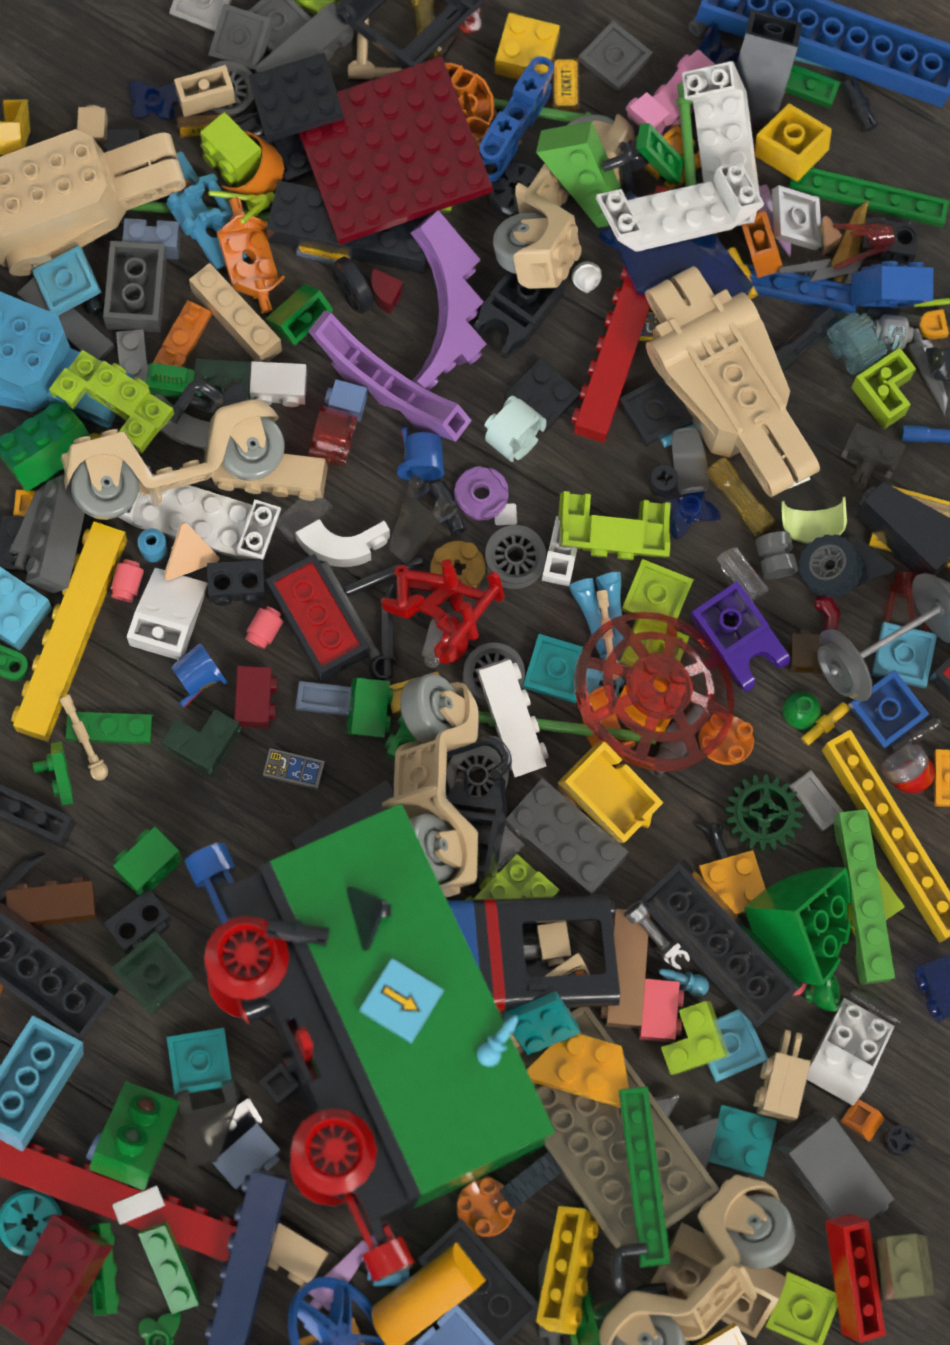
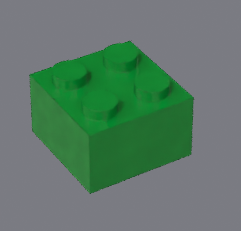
M156 827L151 831L149 829L144 830L137 837V844L131 850L125 849L115 858L116 864L113 867L117 875L138 897L149 888L152 891L183 862L179 850Z

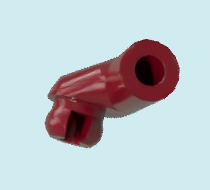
M826 596L816 597L814 600L815 609L823 611L826 616L823 631L830 628L837 631L840 610L832 598Z

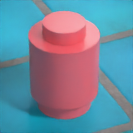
M131 560L117 563L110 588L112 590V598L124 602H133L134 597H137L144 572L143 569L139 568V563Z
M269 606L266 609L259 608L246 630L248 634L245 639L253 645L265 649L267 644L270 645L283 624V621L280 619L281 613Z

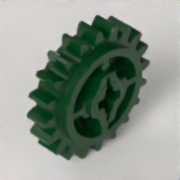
M768 774L764 775L762 782H759L757 776L753 775L751 784L745 779L742 780L741 787L743 790L734 787L732 792L736 797L729 796L727 802L733 807H727L724 810L725 814L732 815L725 823L726 825H735L730 835L738 833L741 835L738 844H742L745 840L749 841L748 850H751L755 844H758L760 853L764 851L766 845L774 852L776 850V842L784 848L787 845L785 837L793 840L795 834L792 830H799L801 828V825L795 820L802 819L803 813L796 812L795 810L801 807L802 802H793L797 792L787 793L789 783L780 787L778 785L779 777H776L770 783ZM759 793L757 803L750 804L749 807L742 806L746 798ZM770 795L776 797L782 803L784 809L774 804ZM761 808H764L765 813L769 814L766 819L762 818V814L759 813ZM743 818L751 821L755 825L757 832L751 830ZM778 820L785 821L784 826L779 831L768 834L770 824L776 823Z

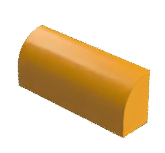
M456 1242L373 1306L372 1321L374 1327L386 1345H403L473 1293L486 1280Z

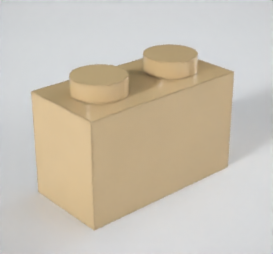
M226 65L174 79L176 94L184 117L235 103L234 89Z
M279 1223L268 1266L275 1271L278 1270L279 1266L290 1272L287 1276L288 1279L302 1286L304 1282L307 1283L315 1278L327 1258L328 1252Z

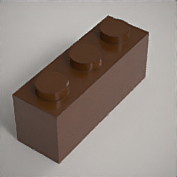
M74 878L68 884H59V881H46L41 883L42 887L30 888L29 884H19L13 886V890L6 891L7 907L34 927L98 919L95 885L92 881H87V878Z

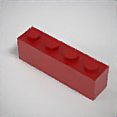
M853 1214L826 1220L842 1335L859 1343L885 1336L869 1220Z

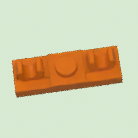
M187 300L153 363L184 367L210 320L212 311Z

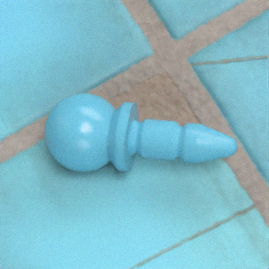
M661 969L659 971V974L666 980L680 982L681 990L688 991L694 997H702L709 990V982L703 975H693L691 972L682 974L671 969Z
M514 1015L505 1021L495 1037L489 1035L487 1038L488 1042L480 1045L477 1050V1058L484 1066H494L500 1061L501 1051L507 1049L503 1043L510 1037V1033L515 1030L518 1021L517 1016Z

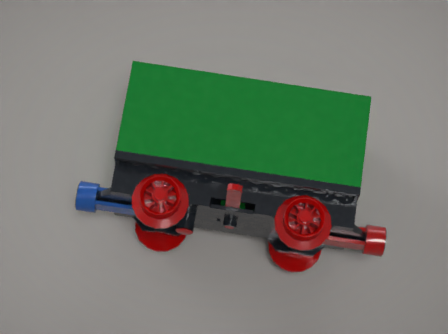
M402 803L260 865L258 873L235 883L230 874L236 870V867L225 843H215L197 850L188 856L185 863L195 886H205L222 924L214 931L207 942L204 957L210 995L220 1009L233 1017L243 1018L247 1024L266 1016L271 1018L286 1053L281 1055L289 1074L295 1072L313 1111V1115L302 1122L293 1138L290 1163L293 1182L303 1196L316 1204L335 1206L347 1203L368 1249V1252L361 1256L373 1282L382 1281L411 1267L414 1263L403 1236L395 1239L388 1223L381 1225L382 1222L399 1214H405L539 1151L555 1133L552 1123L511 1036L503 1043L507 1049L501 1051V1059L496 1065L484 1066L477 1058V1050L480 1045L488 1042L487 1038L489 1035L495 1037L499 1029L503 1027L504 1021ZM350 886L384 899L387 904H392L391 916L382 918L370 950L367 951L362 949L348 898L347 887ZM272 918L296 923V920H300L302 924L329 927L327 945L323 947L299 942V945L292 944L293 941L267 938L268 919ZM391 959L396 960L444 990L412 1044L359 1012ZM383 1233L387 1240L385 1244H383Z

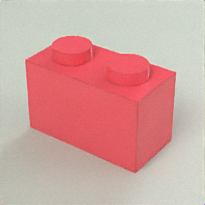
M645 979L642 1026L639 1029V1040L673 1043L676 1036L681 1035L682 1019L677 1018L678 1007H683L684 990H679L680 982Z

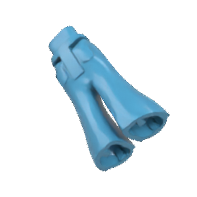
M611 572L597 577L595 582L598 591L607 590L608 615L612 622L614 636L612 638L613 651L616 654V660L620 661L628 639L621 610L620 572ZM593 578L574 582L569 585L570 591L586 618L595 647L600 654V659L606 662L605 639L602 638L600 622L602 615L597 602ZM620 662V665H621L622 667L628 666V665H626V664Z

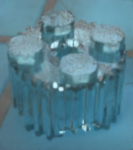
M853 312L827 329V334L832 340V344L829 345L830 351L836 359L842 357L846 369L851 375L861 372L887 353L884 340L878 341L877 335L873 330L876 326L866 313L859 316L858 313Z

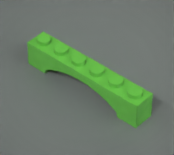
M864 809L840 812L833 817L837 846H839L851 885L856 937L855 959L859 984L888 982L895 978L868 811Z

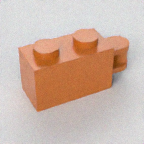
M759 209L754 223L742 225L758 278L776 273L778 269L783 267L766 211L760 212Z

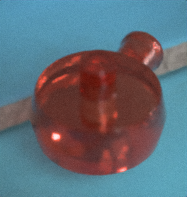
M480 8L459 27L463 33L474 34L480 29Z

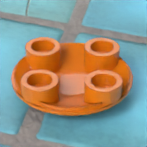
M714 713L700 729L699 745L703 753L716 763L723 765L738 764L748 758L753 750V727L750 723L744 722L738 717Z
M481 1178L470 1182L462 1189L457 1199L456 1211L458 1219H462L478 1237H493L502 1233L511 1223L515 1213V1209L513 1210L499 1192L504 1185L492 1178Z

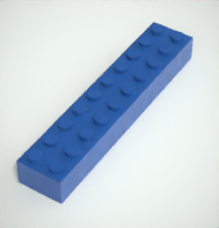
M701 0L695 18L697 22L740 37L744 36L751 10L802 23L796 57L941 108L950 95V44L828 0Z

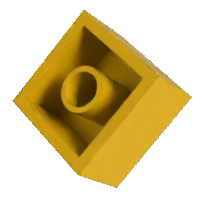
M509 13L496 56L495 74L519 80L526 67L535 57L543 56L553 61L560 25ZM538 64L534 67L535 71L540 74H545L549 70L548 66L544 64Z
M788 103L757 134L755 157L798 182L829 150L832 129Z

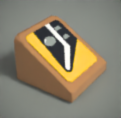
M827 216L823 217L821 222V249L824 256L839 246L842 237L841 233Z

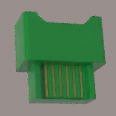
M153 363L148 365L145 383L149 386L150 394L153 396L160 395L179 398L184 388L189 383L195 381L194 370L184 367Z

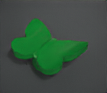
M181 1313L162 1315L157 1322L150 1318L143 1319L139 1324V1333L146 1340V1345H173L174 1339L172 1338L179 1328Z

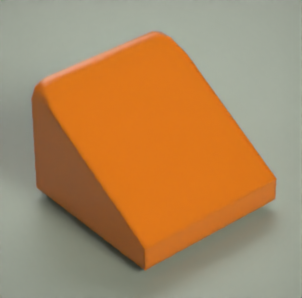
M859 1099L854 1106H850L841 1119V1123L867 1141L872 1139L884 1121L880 1111Z

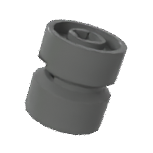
M773 532L755 540L758 556L763 557L760 565L764 579L784 578L798 572L796 557L790 553L793 549V544L789 532Z

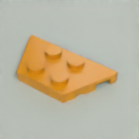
M582 1034L551 1045L527 1069L529 1077L534 1083L619 1108L618 1091L619 1089L629 1088L622 1046Z

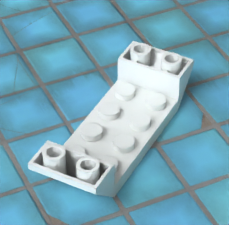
M731 61L682 72L685 99L693 101L704 183L713 180L717 167L741 162L759 193L747 92L734 63ZM757 211L737 226L754 223Z
M741 162L717 167L713 180L710 182L627 200L621 189L596 195V200L617 240L636 252L731 230L764 205Z
M186 485L161 492L162 502L157 507L152 506L150 495L138 493L132 507L126 513L119 516L120 519L134 527L144 530L150 528L158 529L164 536L176 539L180 524L185 522L214 552L236 559L264 560L281 507L254 500L253 505Z

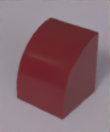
M374 268L371 276V291L374 301L380 309L392 314L403 293V282Z

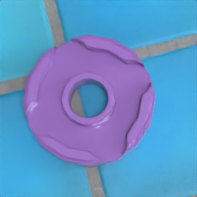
M482 466L473 467L465 471L458 478L454 490L455 500L460 506L459 510L468 518L477 521L490 520L498 516L505 509L509 499L508 484L504 477L495 469L482 468ZM479 487H483L489 491V496L485 499H478L475 497L474 491Z

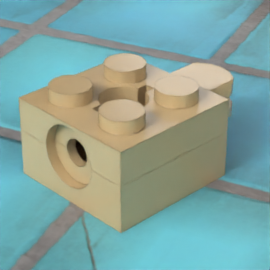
M786 1029L782 1035L779 1051L771 1058H767L766 1062H763L760 1078L764 1079L760 1090L757 1089L753 1106L757 1107L756 1115L791 1123L798 1118L811 1061L797 1058L802 1040V1034L798 1032L794 1035L790 1054L786 1055L791 1037V1031Z

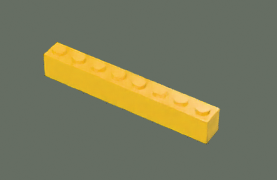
M93 522L91 529H86L82 539L84 547L81 554L77 553L72 568L74 572L67 589L62 590L64 598L61 605L57 604L52 615L54 623L51 630L47 629L43 636V651L41 655H36L34 659L32 679L25 682L22 690L24 699L21 706H16L11 721L14 722L13 726L17 732L49 742L62 709L59 699L66 696L114 576L116 565L119 563L127 543L124 531L97 522Z
M849 730L827 742L822 752L858 810L867 809L873 836L937 941L941 943L950 937V891L854 734Z

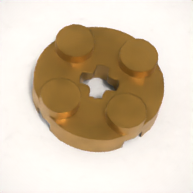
M453 541L444 544L435 551L431 561V573L442 574L441 562L445 559H450L453 567L454 563H460V565L465 566L466 569L462 570V574L457 575L463 584L474 588L481 584L485 577L486 565L483 555L474 544Z

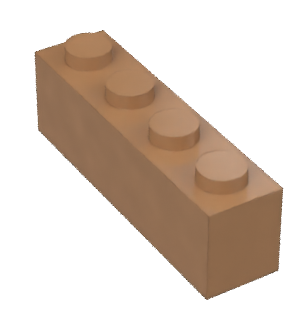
M615 909V917H612L620 985L619 1006H601V1018L606 1019L605 1026L640 1029L642 1026L648 934L640 924H631L624 916L626 910Z

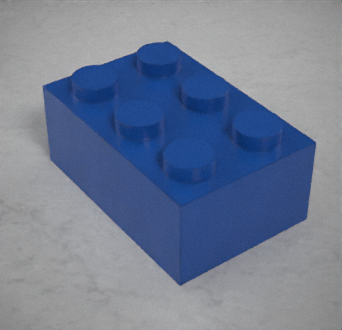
M884 261L881 264H872L871 267H861V272L852 274L851 306L903 308L933 301L934 268L924 267L923 262H909L907 265H898L896 261Z

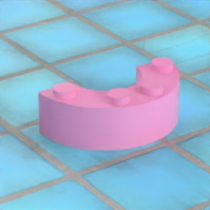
M699 50L691 56L685 55L678 63L677 67L679 69L667 85L663 84L660 86L653 97L646 92L639 99L634 98L626 107L628 119L638 128H640V124L650 123L663 137L673 126L680 124L679 107L676 106V99H678L677 84L683 82L682 72L709 67L715 64ZM693 101L692 105H690V113L694 110Z

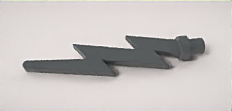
M831 259L781 267L778 269V273L815 272L808 283L847 275L842 284L844 286L852 284L853 273L861 272L858 269L863 260L826 268Z

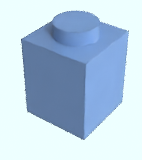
M335 380L334 387L328 388L325 397L329 414L361 421L367 400V388Z

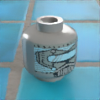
M884 314L879 320L876 319L874 321L872 341H876V345L880 349L895 351L900 348L902 350L906 343H911L913 327H909L906 317Z

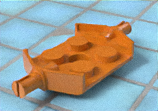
M239 197L229 200L233 216L230 218L231 221L217 232L230 281L234 290L258 299L261 313H268L273 310L268 297L269 291L285 277H278L265 232L268 222L252 216L246 223L242 224L240 220L246 213L243 211L241 199ZM242 253L250 257L251 264L243 261Z

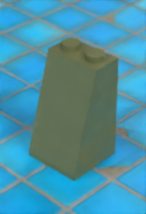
M911 1234L885 1237L872 1241L880 1301L935 1295L927 1236Z

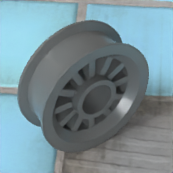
M220 61L212 64L206 70L226 65L234 89L235 103L226 105L228 107L222 106L204 112L213 120L225 112L235 122L252 113L256 106L248 77L252 73L247 67L238 62Z
M509 525L497 530L490 537L485 550L486 570L488 574L491 571L499 574L502 587L509 589L528 587L543 572L546 559L545 545L540 536L532 529L521 525ZM513 552L519 553L522 556V560L513 562L508 558V555ZM511 571H515V575H511Z
M487 643L477 647L470 653L464 665L463 683L469 688L475 701L488 707L482 686L479 688L477 685L480 684V680L478 677L474 679L473 676H478L475 669L476 665L481 668L498 662L499 657L503 660L508 658L512 664L517 663L522 676L518 683L521 690L525 678L523 661L514 649L505 644ZM490 657H495L494 662H491Z
M481 746L453 756L447 767L446 784L448 791L450 792L454 786L457 771L468 775L470 797L473 799L486 797L490 792L487 785L492 787L495 783L490 780L493 778L489 772L501 762L497 751L489 746ZM474 758V764H473V765L471 764V762L469 761V759ZM478 758L483 759L481 764H478ZM487 761H489L491 765L485 767ZM479 771L484 774L485 779L480 783H475L469 776L472 772ZM506 772V773L502 776V777L506 780L505 791H506V788H507L508 777H509V773H508V772ZM483 789L486 795L481 796L480 790ZM473 790H476L477 796L471 795Z

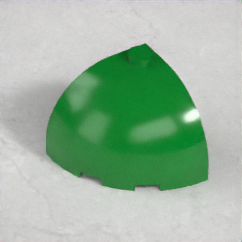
M824 867L789 876L765 889L744 907L753 933L800 982L823 986L835 972L841 961L837 957L842 944L848 943L852 921L847 920L848 903H852V892L846 868Z

